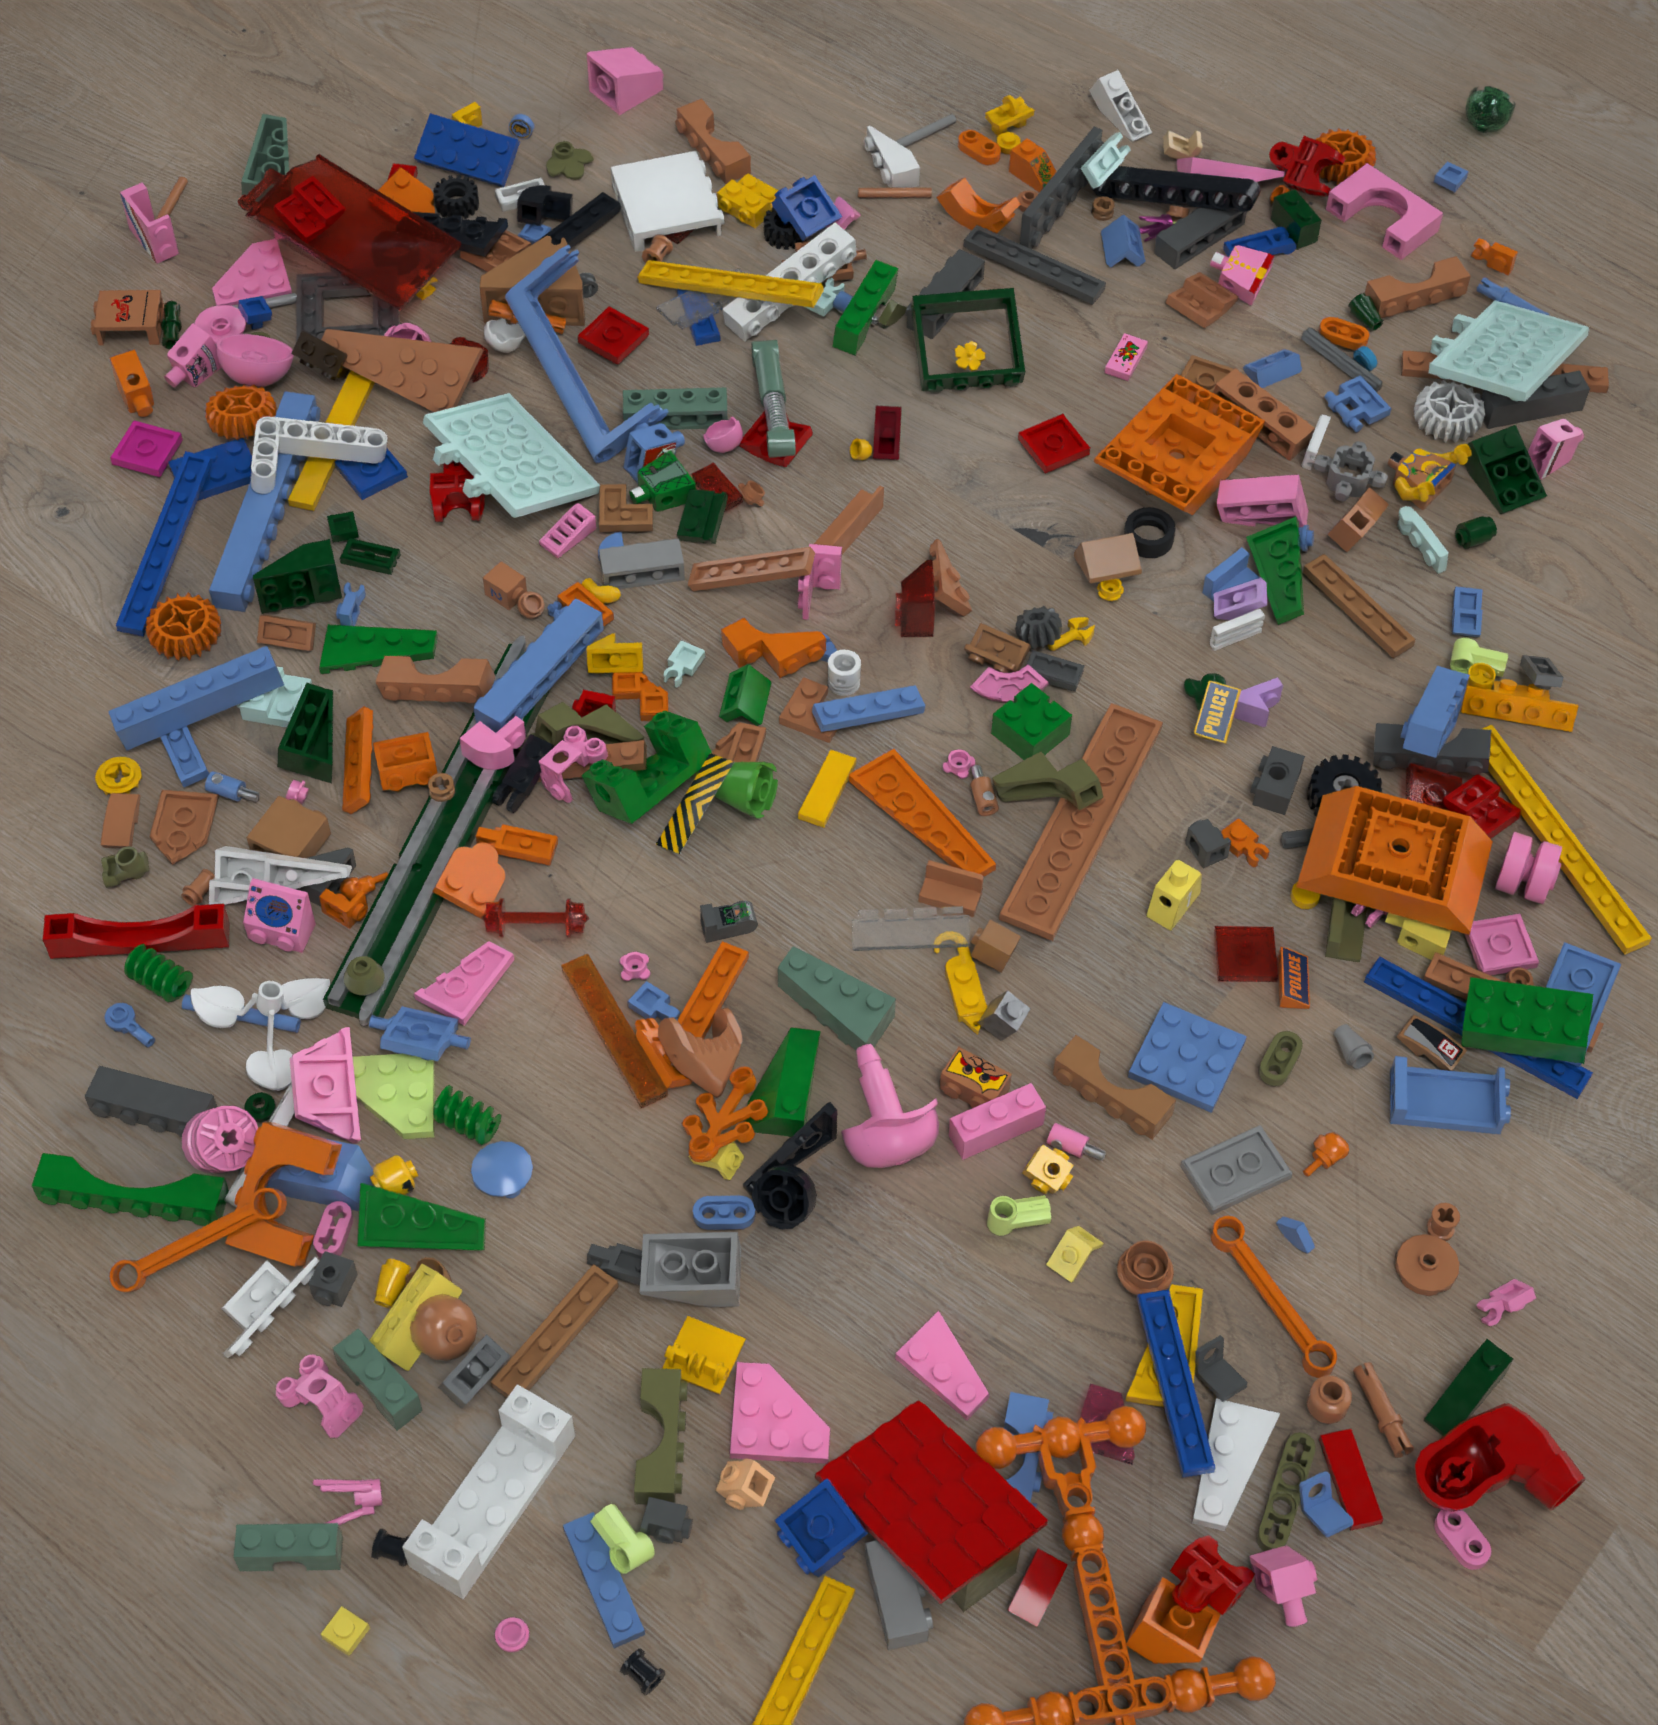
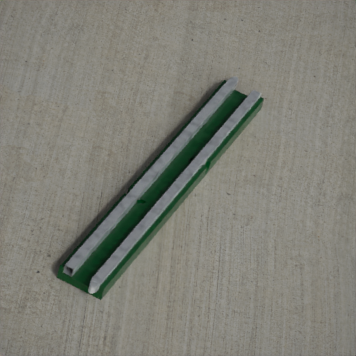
M519 636L513 644H508L494 671V682L498 678H502L509 670L512 662L518 660L525 653L526 641L524 636ZM550 689L522 719L525 725L526 736ZM474 711L461 736L476 724ZM459 738L441 772L452 777L455 794L446 802L435 801L429 795L399 853L400 860L398 864H393L323 998L326 1009L358 1018L363 1026L369 1023L372 1015L384 1018L444 900L443 897L432 892L450 856L457 848L471 847L478 828L481 827L493 803V795L498 785L502 784V780L511 765L496 770L484 769L475 765L462 755ZM518 748L513 750L514 760L519 752ZM443 785L437 786L440 788V790L446 789L443 787ZM356 957H370L383 968L385 979L383 985L376 992L369 995H356L346 988L343 980L344 973L349 963Z

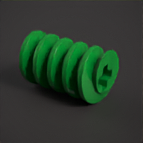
M140 944L129 954L124 966V972L128 978L134 979L140 985H144V988L153 991L157 996H162L167 1002H174L182 997L189 989L193 980L192 972H184V967L180 965L175 966L174 961L171 959L166 960L163 954H157L153 948L146 950L145 944Z
M447 1085L434 1104L433 1115L435 1121L440 1124L444 1123L450 1129L455 1128L457 1133L465 1134L471 1140L475 1139L480 1145L487 1144L495 1135L502 1115L497 1114L493 1117L494 1108L491 1106L482 1112L484 1103L478 1101L472 1107L474 1101L472 1096L469 1095L462 1101L463 1092L458 1090L452 1096L453 1087Z

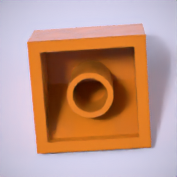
M1164 1577L1161 1578L1145 1600L1126 1641V1645L1154 1664L1199 1663L1205 1654L1221 1614L1209 1606L1196 1614L1184 1610L1175 1602L1172 1596V1591L1176 1585Z

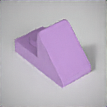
M1262 578L1214 593V617L1216 619L1232 620L1255 609L1267 606V582Z
M1278 677L1242 690L1233 718L1265 727L1269 716L1268 708L1273 707L1280 701L1283 684Z

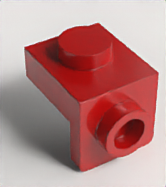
M583 689L579 700L575 699L572 710L576 711L580 717H584L607 704L616 712L615 696Z

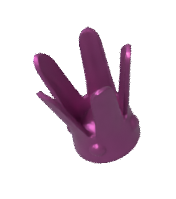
M1162 214L1160 217H1139L1140 220L1156 222L1155 224L1140 228L1141 234L1148 233L1150 236L1144 239V242L1157 237L1160 231L1166 230L1176 223L1172 221L1169 214Z

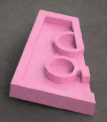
M939 1311L896 1352L895 1359L964 1419L968 1420L988 1400L989 1392Z

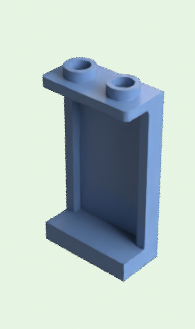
M1395 1056L1390 1069V1124L1501 1134L1504 1124L1509 1123L1511 1117V1107L1506 1105V1097L1509 1096L1510 1079L1505 1078V1068L1498 1067L1494 1075L1407 1067V1057Z

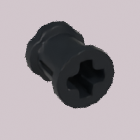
M380 1528L373 1543L372 1558L378 1559L383 1557L398 1561L400 1566L405 1567L407 1560L402 1547L410 1536L402 1538L387 1534L385 1529Z
M641 1648L634 1651L620 1669L624 1676L629 1675L642 1687L641 1692L645 1696L651 1693L665 1677V1671L662 1668L657 1669L645 1657V1652Z

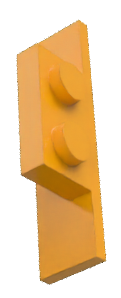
M1502 679L1501 681L1494 680L1492 689L1467 685L1461 713L1572 732L1579 706L1578 704L1550 700L1549 690L1538 688L1534 684L1524 686L1517 684L1513 680Z

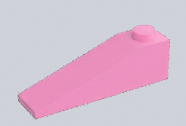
M1195 157L1177 159L1178 172L1244 178L1256 182L1284 177V171Z

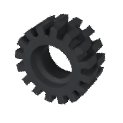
M450 175L448 176L449 180L442 178L441 183L437 182L435 184L436 188L434 187L433 189L435 208L438 214L441 213L442 217L446 215L447 217L462 215L464 219L469 218L468 214L474 215L475 210H478V188L472 179L469 181V177L465 176L461 179V175H457L456 178ZM455 196H461V198H458V199H451L452 197H455Z
M774 207L771 208V211L768 210L766 212V216H764V236L766 242L769 241V245L773 247L776 244L777 249H781V246H784V250H789V246L795 249V243L804 242L793 226L792 228H780V226H792L790 222L784 224Z

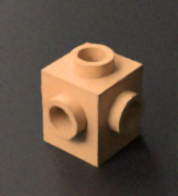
M744 1458L742 1461H728L721 1472L720 1481L715 1491L726 1498L725 1502L735 1509L743 1510L744 1507H763L775 1476L751 1459Z

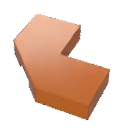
M642 672L612 673V695L615 696V700L640 699L641 721H651L657 713L664 710L668 711V692L649 681L645 674Z

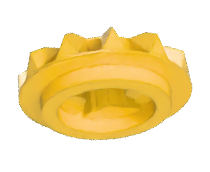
M114 757L105 761L99 766L95 775L98 788L103 790L106 795L111 793L130 794V790L138 788L139 780L142 779L140 766L136 761L128 757ZM122 771L124 777L121 778L119 783H116L115 778Z

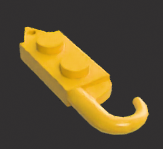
M944 933L935 940L933 945L934 952L939 953L941 944L947 941L953 942L957 946L959 956L948 960L945 965V975L958 1022H964L978 1035L981 1029V1025L978 1022L987 1009L976 966L972 960L965 938L956 933Z

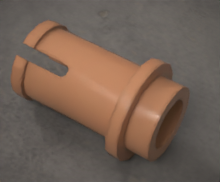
M203 869L190 885L184 886L183 893L181 894L183 900L191 906L202 903L203 896L209 890V880L214 879L215 875L211 871Z

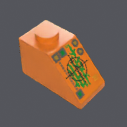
M1028 138L1011 149L1009 172L1040 193L1057 172L1046 151Z

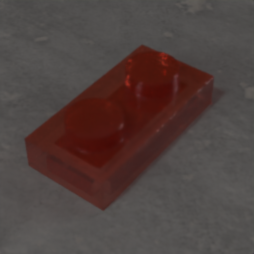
M714 462L692 473V479L700 490L714 491L720 494L726 492L728 500L725 511L743 503V495Z

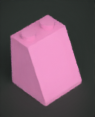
M632 47L587 53L589 91L618 115L623 114L663 90L662 70Z

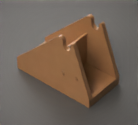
M545 236L481 276L480 295L484 323L500 319L499 317L488 315L491 299L508 304L505 299L506 293L541 265L544 259L551 257L559 249L567 246L565 238L561 239L559 245H553L551 237ZM574 265L538 296V301L546 314L566 318V325L585 326L583 283L577 267Z

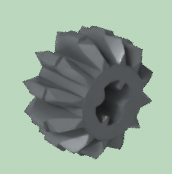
M1042 606L1041 608L1034 607L1032 610H1024L1022 615L1017 616L1016 635L1019 640L1030 644L1032 649L1040 646L1044 648L1048 644L1054 645V641L1061 638L1062 621L1054 608L1047 609L1046 606Z

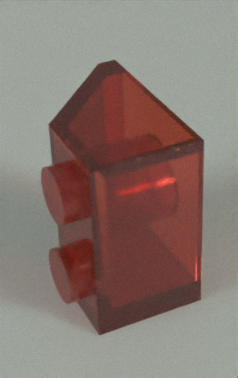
M926 560L902 580L901 593H895L896 609H900L895 610V627L900 626L901 637H933L935 618L933 560Z

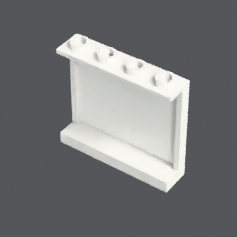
M696 151L611 167L612 187L617 201L621 203V213L635 252L645 250L644 239L656 235L672 234L714 225L717 236H721V225L724 224L723 212L717 209L718 200L716 193H711L712 184L710 177L705 176L704 161L699 160Z

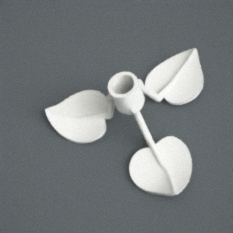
M321 978L300 979L287 982L282 986L275 981H265L259 986L258 994H252V999L245 1007L243 996L232 987L192 988L190 995L192 1006L198 1017L206 1024L216 1028L233 1026L236 1023L237 1015L244 1016L256 1003L260 1013L268 1016L267 1052L257 1051L251 1054L246 1062V1072L254 1083L269 1090L280 1091L287 1088L292 1082L290 1069L292 1054L284 1049L273 1051L274 1014L280 1008L283 1010L289 1008L291 1015L296 1018L312 1019L318 1017L326 1007L323 998L330 986V980Z

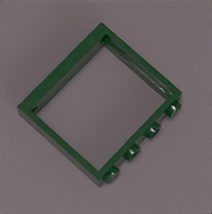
M1014 288L915 295L912 297L911 313L922 391L936 393L943 389L954 388V390L961 391L969 387L979 386L985 389L991 388L994 385L1005 384L1006 386H1015L1023 383L1026 371ZM1005 309L1013 368L929 375L921 316Z

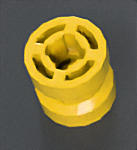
M1485 663L1473 664L1468 670V675L1470 676L1467 685L1492 689L1496 677L1495 670Z

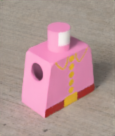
M1237 245L1229 257L1215 252L1210 266L1221 270L1218 284L1252 306L1272 268L1275 256Z

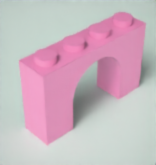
M1368 163L1329 192L1326 206L1328 212L1343 222L1347 221L1361 209L1369 206H1384L1397 212L1401 218L1386 229L1382 248L1400 260L1439 231L1443 212Z

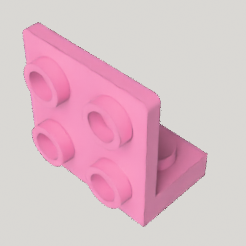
M809 544V547L811 546L815 552L811 573L807 576H800L798 582V592H803L799 593L798 609H803V619L808 620L813 587L840 590L842 547Z

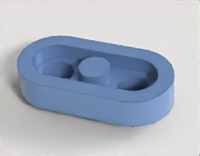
M705 1196L695 1202L693 1206V1219L697 1226L706 1230L745 1229L755 1220L754 1203L746 1196ZM741 1212L744 1213L745 1216L742 1218H737L735 1214ZM706 1213H712L714 1215L712 1218L704 1217Z

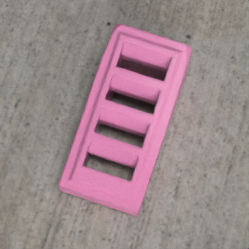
M577 503L539 540V544L556 558H559L596 530V518L594 514ZM557 539L562 544L559 546L553 540Z

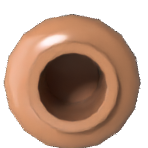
M1330 1375L1317 1379L1311 1386L1307 1396L1309 1413L1316 1420L1326 1424H1333L1342 1420L1346 1416L1352 1402V1393L1346 1382Z

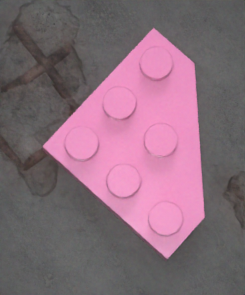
M277 238L252 243L212 287L216 306L236 305L239 300L263 296L266 299L292 293Z
M737 1362L730 1458L827 1464L830 1427L770 1364Z

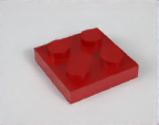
M609 306L577 335L578 343L618 365L649 336V328Z
M1064 414L1020 431L1018 434V440L1045 474L1090 455V446Z

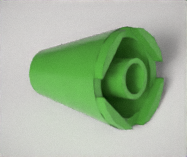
M765 761L734 762L714 797L751 817L762 818L764 815L761 813L764 809L770 810L776 797L778 780L773 779V771L777 772L776 767L773 763Z

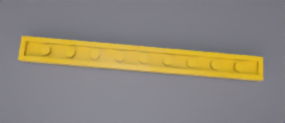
M1491 724L1482 728L1491 730L1488 771L1513 805L1521 809L1522 817L1539 840L1562 846L1558 861L1561 863V870L1624 955L1649 945L1652 939L1494 726Z

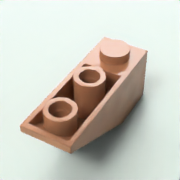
M1369 487L1327 535L1348 552L1375 524L1389 504Z

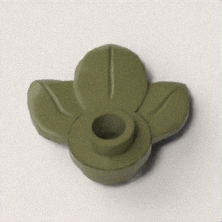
M561 141L555 144L552 150V157L547 161L546 166L549 175L553 177L563 173L565 177L576 180L584 175L583 164L590 163L594 159L589 151L575 149L570 142Z

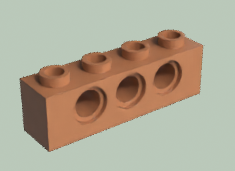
M1236 368L1215 385L1214 394L1265 420V424L1258 437L1287 460L1291 461L1309 445L1315 428Z

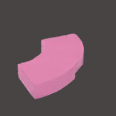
M1026 665L1020 671L1012 673L998 672L988 667L970 688L980 696L992 701L1008 702L1011 700L1014 702V696L1029 684L1033 683L1040 690H1044L1049 685V682L1030 665Z

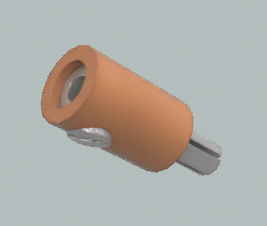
M974 765L971 768L974 780L970 783L978 813L981 816L993 815L999 810L991 780L989 777L983 776L980 765Z

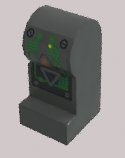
M739 901L732 905L712 907V903L700 905V922L706 943L748 934L758 927L753 904L749 901Z

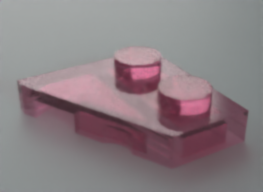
M1090 1383L1080 1417L1086 1423L1106 1420L1110 1412L1124 1406L1122 1393ZM1110 1440L1090 1443L1093 1453L1133 1465L1135 1457L1133 1447L1121 1448L1110 1442Z

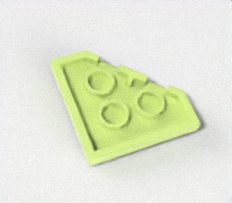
M407 1054L353 1057L356 1096L366 1109L381 1121L384 1120L403 1139L435 1137V1119L433 1115L434 1060H424L421 1057Z

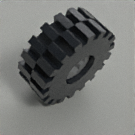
M1346 754L1342 755V759H1338L1337 755L1330 757L1329 762L1325 758L1321 761L1320 766L1317 765L1314 768L1307 793L1310 810L1315 808L1314 815L1317 817L1323 795L1340 791L1344 786L1346 788L1359 786L1382 793V780L1377 778L1378 771L1376 769L1370 770L1371 764L1367 761L1364 764L1360 763L1361 758L1357 756L1354 757V760H1350L1349 755Z

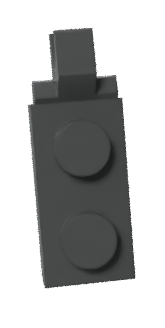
M619 1243L608 1248L591 1244L587 1254V1264L591 1266L593 1264L611 1277L640 1285L642 1250Z

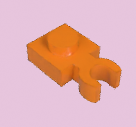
M1479 238L1474 244L1476 249L1471 256L1477 260H1487V267L1509 276L1513 270L1518 251L1497 242L1490 246L1486 240Z
M1239 818L1221 831L1223 839L1229 838L1231 840L1229 851L1237 858L1241 854L1246 855V860L1252 867L1258 866L1259 859L1255 856L1256 854L1261 855L1265 860L1268 858L1269 849L1265 845L1257 843L1259 836Z

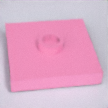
M1521 914L1473 921L1470 935L1465 934L1476 966L1483 973L1496 975L1508 973L1514 968L1532 969L1538 967L1539 960Z

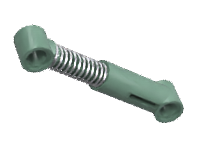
M778 341L751 342L753 367L756 370L760 401L765 408L768 426L766 433L769 458L795 456L794 430L788 427L785 409L786 394L779 362Z

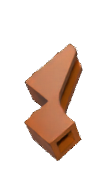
M745 617L721 629L722 646L739 668L746 664L754 663L763 656L779 678L787 674H793L799 668L820 660L826 651V637L819 631L764 633L750 625Z

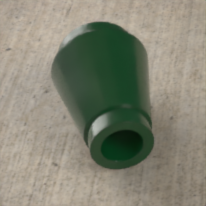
M1361 293L1350 301L1348 305L1351 309L1350 313L1371 331H1375L1382 326L1384 321L1381 319L1370 296Z

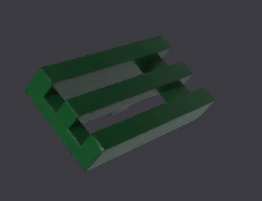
M349 538L340 556L341 564L392 575L393 567L396 566L397 559L400 558L401 554L400 549Z

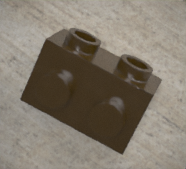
M301 332L291 354L300 358L299 362L312 369L314 366L321 369V374L334 381L336 378L346 379L350 369L343 366L347 354L308 332Z

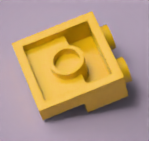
M747 173L738 182L732 179L717 192L718 208L756 229L764 221L766 212L768 210L771 211L773 207L771 203L776 199L774 195L779 190Z

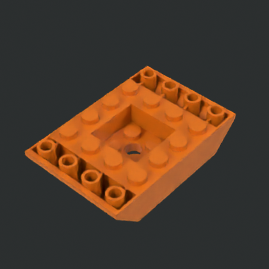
M1176 374L1094 458V462L1180 510L1193 515L1220 485V480H1226L1247 457L1265 424V420ZM1174 452L1181 453L1184 458L1176 459L1169 454Z
M1353 786L1323 795L1296 887L1470 935L1493 841L1470 816L1367 788ZM1401 845L1405 847L1407 851L1398 852L1393 848V846Z

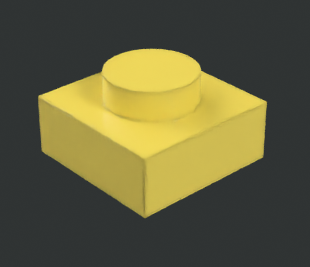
M341 1606L322 1631L321 1637L350 1656L370 1627L368 1623Z

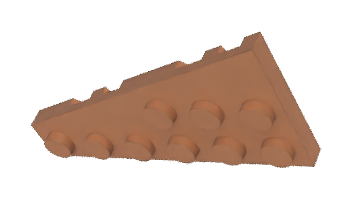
M326 329L321 339L347 354L343 364L344 367L433 412L457 407L484 351L476 347Z

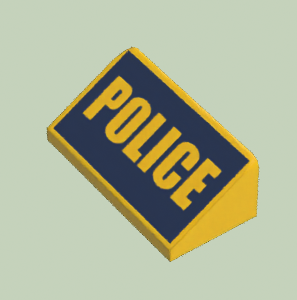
M1209 681L1194 734L1200 738L1226 744L1241 689Z

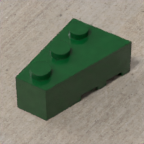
M306 682L278 747L277 767L332 784L333 690Z

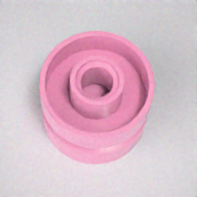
M1513 832L1495 890L1514 895L1521 881L1526 882L1524 899L1544 904L1548 891L1553 890L1560 871L1561 863L1558 861L1562 846L1543 841L1535 857H1532V837Z

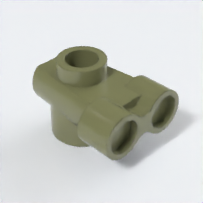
M131 846L120 849L116 855H110L101 859L103 867L102 878L106 888L120 885L121 881L129 878L139 879L146 872H149L147 854L144 851L137 852Z

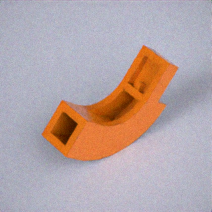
M965 177L950 184L936 197L955 221L971 231L978 225L998 233L1015 216L1014 211L1021 205L1016 197L1000 204L986 202L976 194Z

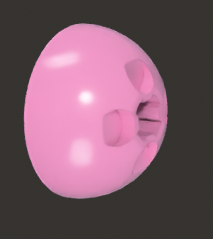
M227 335L218 339L216 343L217 357L222 369L235 382L246 384L249 387L252 385H256L257 388L265 387L276 383L288 372L294 355L291 354L293 349L285 343L259 335Z

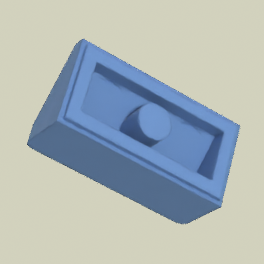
M1283 349L1244 365L1243 370L1253 382L1264 388L1300 373L1302 367L1299 354Z

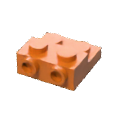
M428 732L373 742L383 791L389 789L399 791L404 786L414 784L428 785L429 779L438 773Z

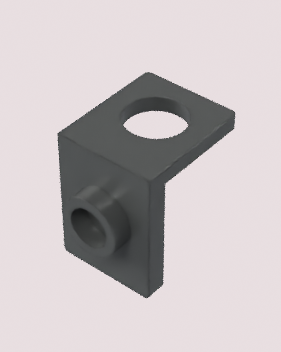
M1220 1335L1196 1350L1195 1375L1224 1402L1247 1388V1381L1223 1358L1224 1338ZM1216 1348L1212 1356L1204 1360L1205 1355L1211 1349Z

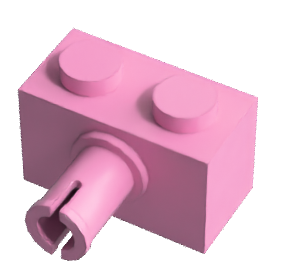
M1287 1545L1249 1556L1252 1571L1255 1573L1256 1588L1275 1603H1282L1286 1625L1294 1627L1305 1624L1307 1617L1305 1616L1302 1597L1316 1594L1314 1582L1317 1581V1574L1313 1563Z

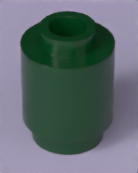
M1479 516L1457 525L1455 540L1465 549L1486 543L1496 536V524L1489 516Z

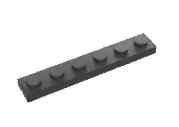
M978 225L964 239L965 248L1092 305L1105 290L1106 282Z

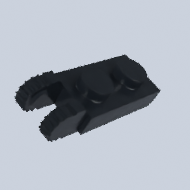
M530 734L502 780V784L498 785L492 802L498 806L502 805L513 789L515 791L511 794L506 809L512 813L518 811L524 799L530 795L540 778L542 771L539 760L555 746Z

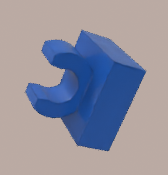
M263 296L238 301V309L246 323L251 324L252 330L262 328L263 321L272 320V311Z

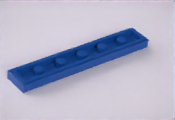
M1169 1289L1138 1294L1137 1302L1182 1478L1214 1473L1216 1467Z

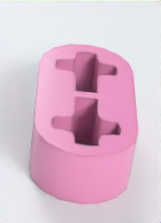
M332 1202L323 1212L313 1241L316 1254L320 1259L325 1251L340 1256L344 1250L354 1220L351 1208L345 1202ZM339 1212L343 1213L344 1218H340L335 1227L333 1216L337 1217ZM331 1235H333L334 1246L330 1245L328 1250H324L323 1244H327Z

